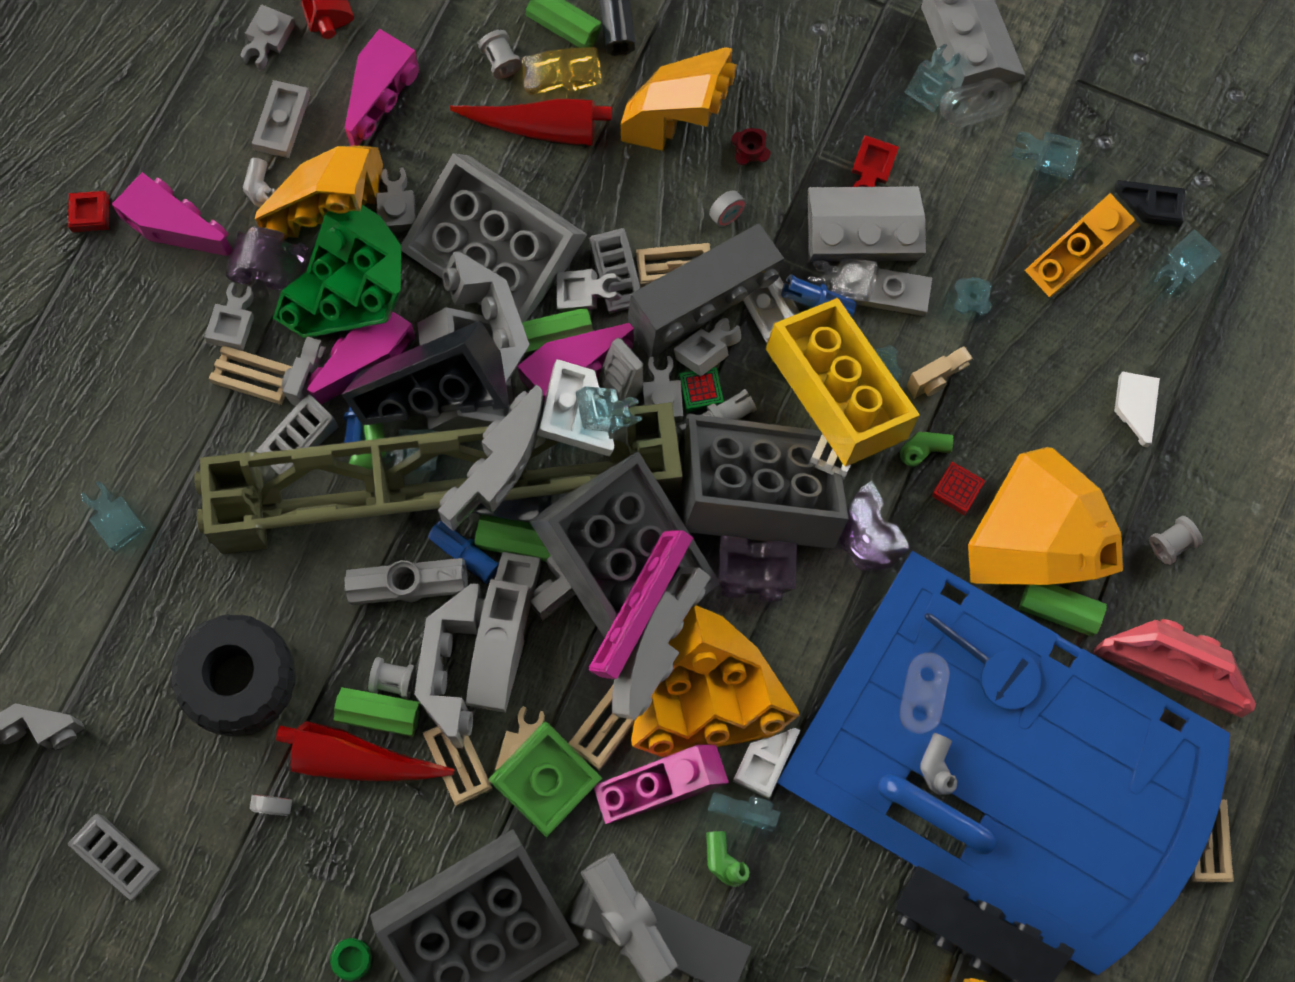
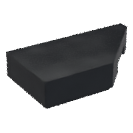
M1123 180L1116 182L1114 191L1143 223L1174 227L1182 225L1184 219L1185 188Z

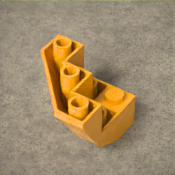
M724 47L661 66L627 103L621 121V141L663 151L666 138L673 139L677 120L708 127L711 113L718 115L721 101L726 99L729 85L732 86L737 64L731 63L732 49Z
M337 146L301 163L256 211L255 220L262 235L276 240H284L287 237L299 238L301 226L314 227L317 224H322L325 214L329 211L334 213H347L349 210L361 211V204H377L376 193H379L383 169V162L378 147Z
M1051 447L1019 454L968 544L970 582L975 584L1052 585L1095 580L1123 571L1121 531L1101 489Z
M695 605L690 608L683 619L684 625L680 633L668 642L669 645L679 652L673 662L674 668L669 677L659 683L651 695L652 701L649 708L636 718L631 743L632 747L660 757H667L696 745H716L720 747L769 738L781 732L800 715L798 708L759 649L723 616Z

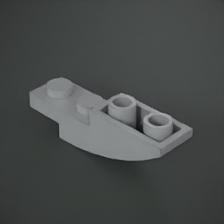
M535 385L529 393L526 391L520 393L510 406L511 412L502 421L497 419L488 426L483 434L484 440L482 441L484 453L488 458L486 460L481 458L476 461L467 473L469 478L459 488H451L442 497L438 513L442 522L452 531L480 503L493 513L518 481L530 459L538 437L537 431L544 406L543 391L539 386Z
M502 552L495 580L491 579L480 619L468 683L467 706L506 713L525 642L523 633L531 607L530 601L533 599V592L535 591L542 566L540 558Z
M680 568L666 591H664L617 679H614L612 713L617 717L636 720L638 716L642 715L649 708L652 701L651 695L659 683L666 680L674 668L673 662L679 652L669 645L668 642L680 633L684 625L683 619L690 608L701 601L705 594L704 587L711 578L701 568Z

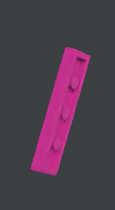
M683 530L663 531L589 666L591 672L603 678H618L693 540L692 536Z

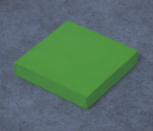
M544 721L488 780L547 837L598 784L602 777L548 722Z

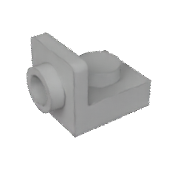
M552 556L546 559L547 565L557 580L552 582L549 579L542 583L533 592L535 598L530 601L532 609L542 621L576 595Z

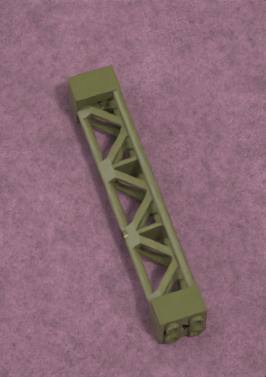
M672 402L626 407L606 412V425L626 423L627 445L613 439L615 446L610 455V461L527 470V466H525L518 481L503 501L570 493L638 452L668 500L681 499L682 470ZM488 426L272 452H245L200 458V471L195 472L194 476L197 494L202 495L203 509L197 510L199 531L206 535L208 542L212 543L221 554L267 549V529L439 509L442 497L451 488H459L468 478L405 485L404 476L440 454L473 463L481 458L486 460L488 456L483 451L462 446L460 443L484 440L483 434ZM545 437L537 439L530 459L559 442ZM411 448L420 449L388 471L386 470L381 452ZM372 453L373 470L338 461L334 458ZM293 463L292 467L263 486V475L257 467ZM314 469L363 480L366 490L282 499L281 490Z

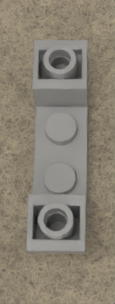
M453 252L447 267L443 270L442 279L444 287L447 291H450L454 305L482 302L483 316L486 320H489L493 330V341L501 352L505 382L507 384L530 345L507 280L465 254Z
M479 584L468 585L426 618L414 693L423 709L455 748H463L465 736L471 735L473 713L468 711L462 698L439 696L445 694L447 687V672L443 671L445 657H450L452 653V633L476 635L478 633L485 602Z
M15 703L0 712V744H10L19 740L26 734L25 729L29 727L39 745L50 750L52 748L61 749L75 741L77 738L76 734L85 729L82 721L71 715Z

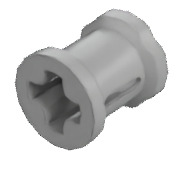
M505 30L492 31L485 35L478 43L480 51L487 55L492 65V74L496 79L507 78L515 74L522 66L519 56L514 55L508 43L509 35Z
M1186 516L1177 518L1175 525L1163 533H1154L1149 537V544L1155 555L1164 564L1169 565L1176 562V556L1190 547L1197 548L1203 543L1199 529Z
M376 657L369 676L368 691L376 693L378 690L400 694L402 699L409 700L415 682L416 665L409 664L407 667L384 663L383 658Z

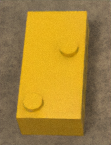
M838 298L774 323L766 351L845 467L909 438L920 414Z

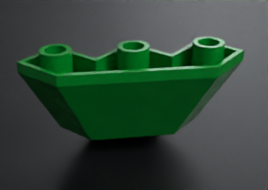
M362 204L361 211L349 210L347 213L327 212L324 216L307 271L281 291L273 319L303 338L377 325L389 321L401 291L402 246L381 216Z

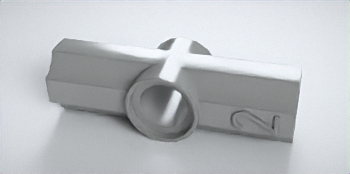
M463 558L419 563L401 560L389 566L346 570V577H344L345 592L350 605L396 600L412 603L426 597L455 595L468 586L467 570ZM409 573L414 574L415 580L413 585L408 589L399 590L401 577Z
M609 854L587 866L580 873L603 911L601 914L603 923L617 945L623 946L640 979L643 982H656L672 973L678 965L655 926L657 924L655 914L642 894L638 891L635 892L627 874L615 855Z

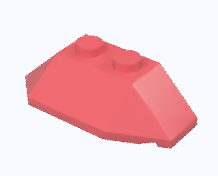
M1167 619L1153 620L1106 638L1094 649L1093 654L1240 718L1253 712L1256 703L1232 652L1220 647L1221 643L1214 638L1204 635L1196 637L1184 632V628L1174 621Z

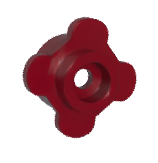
M747 128L742 132H736L732 135L731 143L736 147L737 152L735 161L739 165L745 166L751 161L766 162L769 160L771 152L766 148V132L762 129ZM753 145L754 149H748L747 146Z

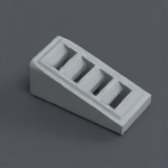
M621 228L589 237V248L598 279L605 274L612 273L616 276L628 274V278L623 279L622 282L611 283L608 286V293L632 288L633 292L640 289L625 229ZM622 259L624 261L623 264L607 268L604 267V264ZM631 294L623 295L617 301H609L604 298L608 314L629 309Z
M617 338L611 343L599 375V385L619 407L625 406L643 392V363L622 339Z
M308 394L295 406L256 452H272L276 446L281 450L292 449L284 441L288 435L299 445L297 448L319 446L339 426L334 417ZM311 414L320 422L316 427L307 419ZM299 425L309 433L305 439L295 430ZM293 463L269 466L280 475L292 467Z
M95 814L68 843L81 858L130 901H134L161 871L150 858L105 816ZM102 831L106 833L92 849L88 848ZM113 841L119 844L104 861L99 858ZM128 852L131 857L115 873L112 867ZM138 863L144 866L129 884L123 880Z

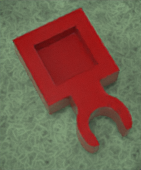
M864 135L851 172L860 175L861 179L853 187H875V181L886 184L899 147Z

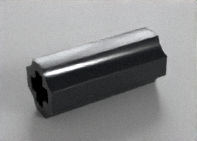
M599 0L606 53L613 56L630 54L636 50L630 0Z

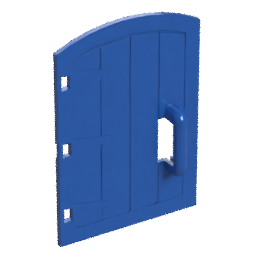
M911 551L778 779L777 784L915 867L919 865L967 891L970 894L968 897L974 902L981 900L1001 909L1006 915L1005 921L1013 924L1014 921L1024 925L1027 923L1042 931L1041 935L1044 937L1042 942L1054 948L1059 947L1061 942L1075 949L1070 960L1093 974L1099 975L1126 955L1155 927L1175 902L1194 872L1210 838L1221 804L1228 768L1230 733ZM945 582L968 595L964 598L961 605L940 594L945 586ZM931 613L988 658L1004 650H1019L1029 655L1037 664L1041 674V688L1037 697L1029 705L1016 710L1003 709L993 704L985 695L981 685V672L984 664L925 619V614ZM1054 645L1076 657L1069 668L1049 657ZM1164 708L1186 720L1180 731L1159 720L1164 712ZM933 733L940 734L952 741L944 759L951 775H954L957 779V788L951 794L983 812L984 815L980 823L905 780L910 770L924 777L920 764ZM892 803L901 805L966 844L967 846L960 858L958 859L886 816L885 814Z

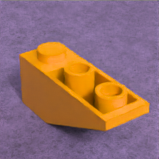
M1109 193L1027 267L1025 271L1051 298L1111 252L1140 225L1117 199Z

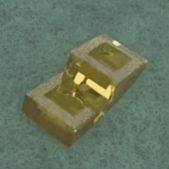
M596 48L559 49L521 57L524 90L530 96L562 86L568 92L602 83L599 53Z

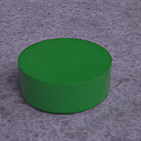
M356 938L344 939L332 950L330 956L331 968L343 980H360L372 968V950L362 940Z

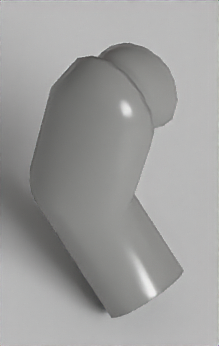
M251 158L243 184V191L252 203L260 208L276 190L274 188L271 189L264 182L268 163L260 158Z
M933 733L921 761L920 769L929 788L939 795H948L957 788V779L954 775H951L944 762L952 741L940 734Z

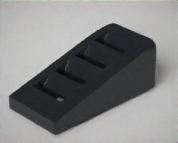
M551 496L502 501L493 513L481 503L471 513L530 523V520L552 505Z

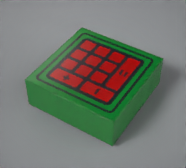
M713 367L702 376L694 371L679 373L686 413L705 410L713 403L717 406L724 402L717 367Z

